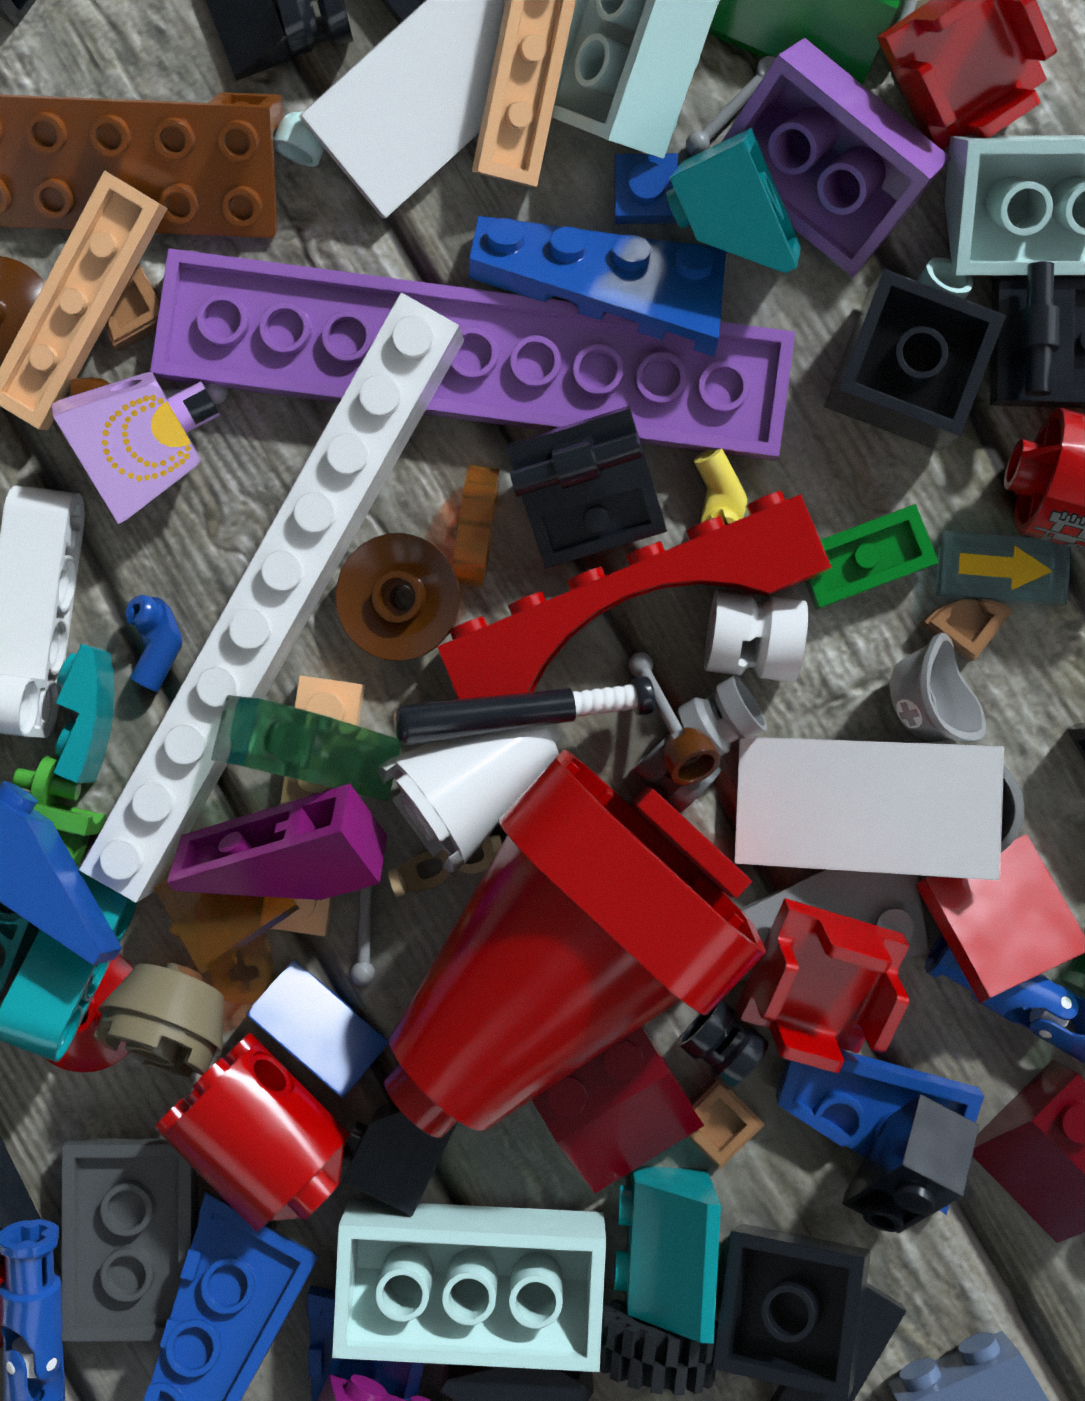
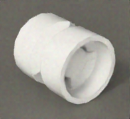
M716 589L707 627L704 670L740 676L750 667L754 668L760 679L796 682L803 661L807 637V602L771 596L763 605L756 604L753 595L750 593Z

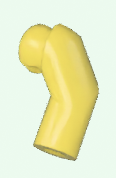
M721 448L703 451L694 459V463L707 487L700 522L702 523L721 516L724 524L728 525L744 518L747 496L724 450Z

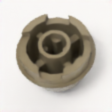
M167 963L166 967L138 964L98 1007V1012L102 1017L93 1038L113 1052L118 1049L121 1041L125 1042V1049L145 1059L143 1065L189 1078L193 1071L202 1076L209 1069L213 1057L222 1054L224 996L217 989L203 982V976L188 967L174 963Z

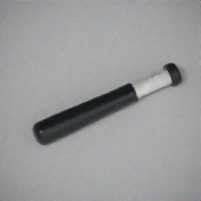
M638 676L631 679L630 685H624L623 687L614 686L613 688L605 687L591 691L572 692L571 688L531 693L401 706L396 710L394 714V728L398 741L410 746L535 726L574 722L577 716H586L588 714H604L631 709L634 710L636 715L642 716L651 714L654 711L655 694L650 678Z

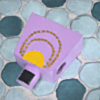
M152 372L114 382L51 404L55 421L118 524L130 518L200 463L201 459L187 432L220 416L202 382L167 399Z

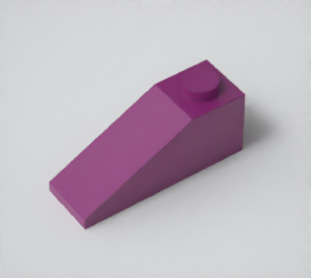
M346 784L182 834L167 884L174 891L324 900L380 884L388 835L352 785Z

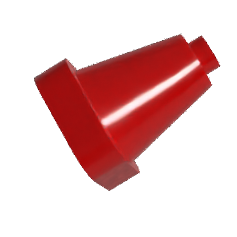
M565 749L560 752L499 818V823L507 834L506 838L390 1034V1046L400 1064L385 1079V1089L398 1109L413 1124L433 1137L442 1138L457 1122L476 1131L483 1132L488 1130L680 1001H683L698 1013L708 1015L766 953L756 927L742 910L651 824L632 809L631 805L602 778Z

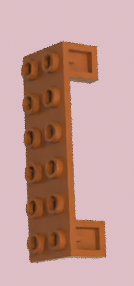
M220 92L208 103L0 94V227L73 230L105 170L168 208L155 233L272 238L278 231L273 132L283 119V94Z

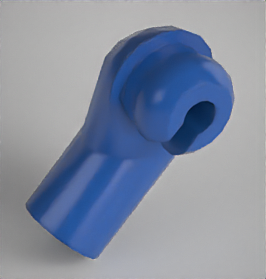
M139 595L129 602L125 615L127 622L135 625L145 647L130 679L144 687L159 692L182 648V635L172 609L168 604L158 597Z

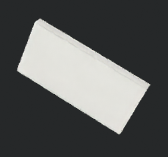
M425 0L298 116L381 218H387L479 134L506 0Z
M768 737L740 738L735 864L1000 880L1004 746Z

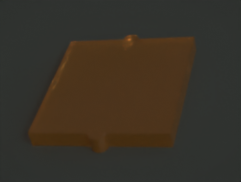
M168 878L154 887L172 921L169 928L170 933L176 938L182 939L195 965L203 974L300 909L294 898L174 891L167 884Z

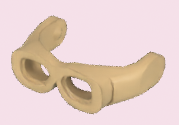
M491 835L481 845L484 852L482 860L474 863H465L457 870L469 874L487 870L503 843L501 835ZM444 850L435 856L426 851L414 856L399 867L389 870L388 876L395 896L399 897L411 891L427 890L442 884L451 872L442 867L441 872L437 875L424 878L419 874L418 864L428 859L439 858L444 866L449 855Z

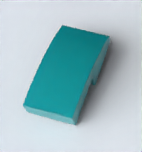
M81 643L77 654L73 652L66 658L57 678V687L61 688L56 703L78 712L79 715L76 722L70 721L67 723L57 740L55 756L60 757L54 774L76 783L96 782L110 739L115 699L114 670L110 652Z

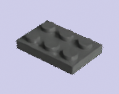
M165 1138L69 1139L62 1145V1342L162 1340L182 1279L180 1276L187 1252L191 1248L197 1228L196 1170Z

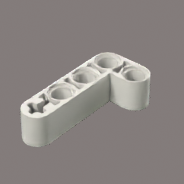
M16 485L12 486L5 500L0 531V734L47 738L54 730L57 721L59 704L56 701L61 691V688L57 687V678L66 660L84 529L85 508L83 497L80 493Z

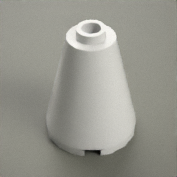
M551 724L427 743L389 758L377 768L383 784L394 777L401 792L394 796L392 801L412 831L432 856L444 850L449 857L443 867L448 872H455L469 860L499 826V818L559 755L556 743L561 740V735L556 725Z

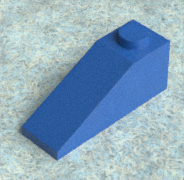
M2 781L0 784V902L90 964L95 965L115 960L122 947L53 822L34 809L38 800L33 795L15 784Z

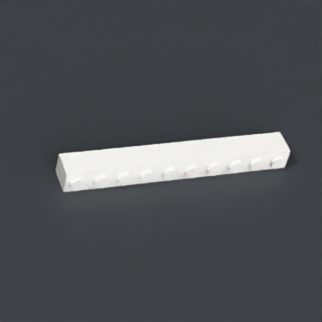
M402 292L400 293L79 871L136 903L157 891L174 860L181 835L190 832L461 348L464 338L458 324Z

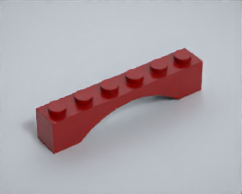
M782 491L768 494L746 505L749 513L747 517L728 525L724 524L721 516L709 519L686 530L689 541L665 551L661 541L647 545L626 556L629 564L628 567L606 576L602 567L585 571L567 580L570 591L546 601L543 591L537 592L509 604L507 607L511 616L488 625L485 617L481 616L453 627L450 631L452 641L437 646L458 699L534 692L548 666L572 637L595 618L629 599L665 588L695 585L737 588L768 597L826 573L831 568V564L802 495L799 494L785 500Z

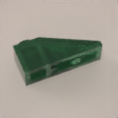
M227 695L211 760L332 789L351 784L358 795L388 801L394 777L383 784L377 767L389 758L399 755L402 743L397 738L321 714L260 698Z

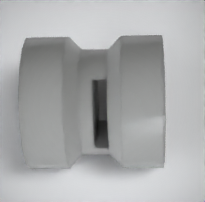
M732 675L717 684L715 693L708 698L695 697L681 705L678 710L683 727L696 728L704 732L712 740L720 757L729 752L730 744L737 739H752L767 730L765 717L757 701L737 675Z

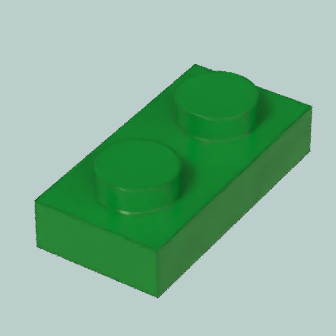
M913 504L821 539L831 568L826 573L805 581L815 610L938 564L939 561L917 505Z

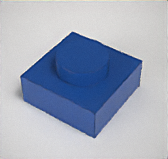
M666 153L664 159L651 154H615L614 224H676L677 221L670 209L666 192L673 189L670 176L678 168V153Z

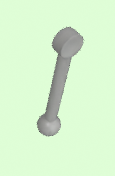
M763 57L759 61L755 72L756 75L702 131H695L686 139V149L690 155L694 156L710 148V140L750 99L776 57Z
M373 886L363 888L360 891L357 963L353 965L350 971L351 980L358 986L371 984L375 977V969L370 964Z

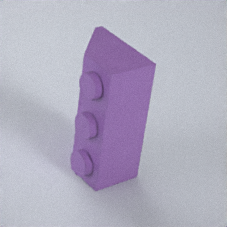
M806 38L776 57L722 140L723 142L752 127L794 229L853 278L913 208L951 159L947 153Z

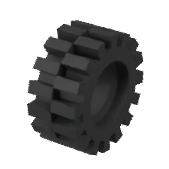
M618 1299L612 1300L610 1305L606 1304L603 1308L600 1371L602 1373H610L609 1378L617 1383L628 1380L627 1387L639 1390L642 1386L651 1387L650 1393L662 1394L663 1389L670 1390L673 1395H685V1389L694 1394L703 1392V1387L710 1389L713 1386V1381L715 1382L716 1370L712 1368L719 1322L715 1320L714 1344L699 1343L629 1316L627 1314L626 1300L624 1302Z

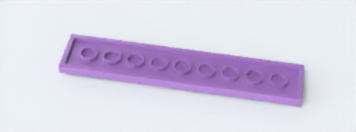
M168 248L150 372L153 373L156 379L193 384L202 382L203 385L216 384L231 389L340 403L402 292L458 324L464 338L461 348L426 408L425 415L550 431L630 405L642 444L702 452L722 448L726 455L776 461L779 457L795 339L794 331L720 322L719 341L716 355L713 357L694 351V340L669 332L666 333L663 340L638 333L639 323L609 313H605L602 321L579 314L578 308L569 301L549 299L546 302H542L523 295Z

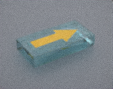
M944 531L940 533L939 563L937 566L935 596L991 599L994 601L1051 606L1066 605L1071 547L1038 538Z

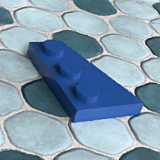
M841 1050L845 1061L839 1073L786 1059L775 1095L777 1104L841 1147L847 1146L864 1158L867 1156L889 1116L921 1094L975 1123L984 1098L979 1087ZM949 1205L939 1211L947 1215Z

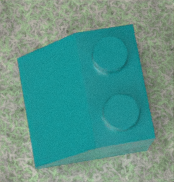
M752 127L682 161L670 176L673 189L666 192L670 209L680 228L683 229L690 225L697 241L777 271L787 273L797 268L801 243Z
M639 1166L631 1171V1186L619 1185L617 1224L619 1226H628L627 1250L615 1251L614 1291H625L627 1314L629 1316L699 1343L714 1344L721 1203L708 1170Z

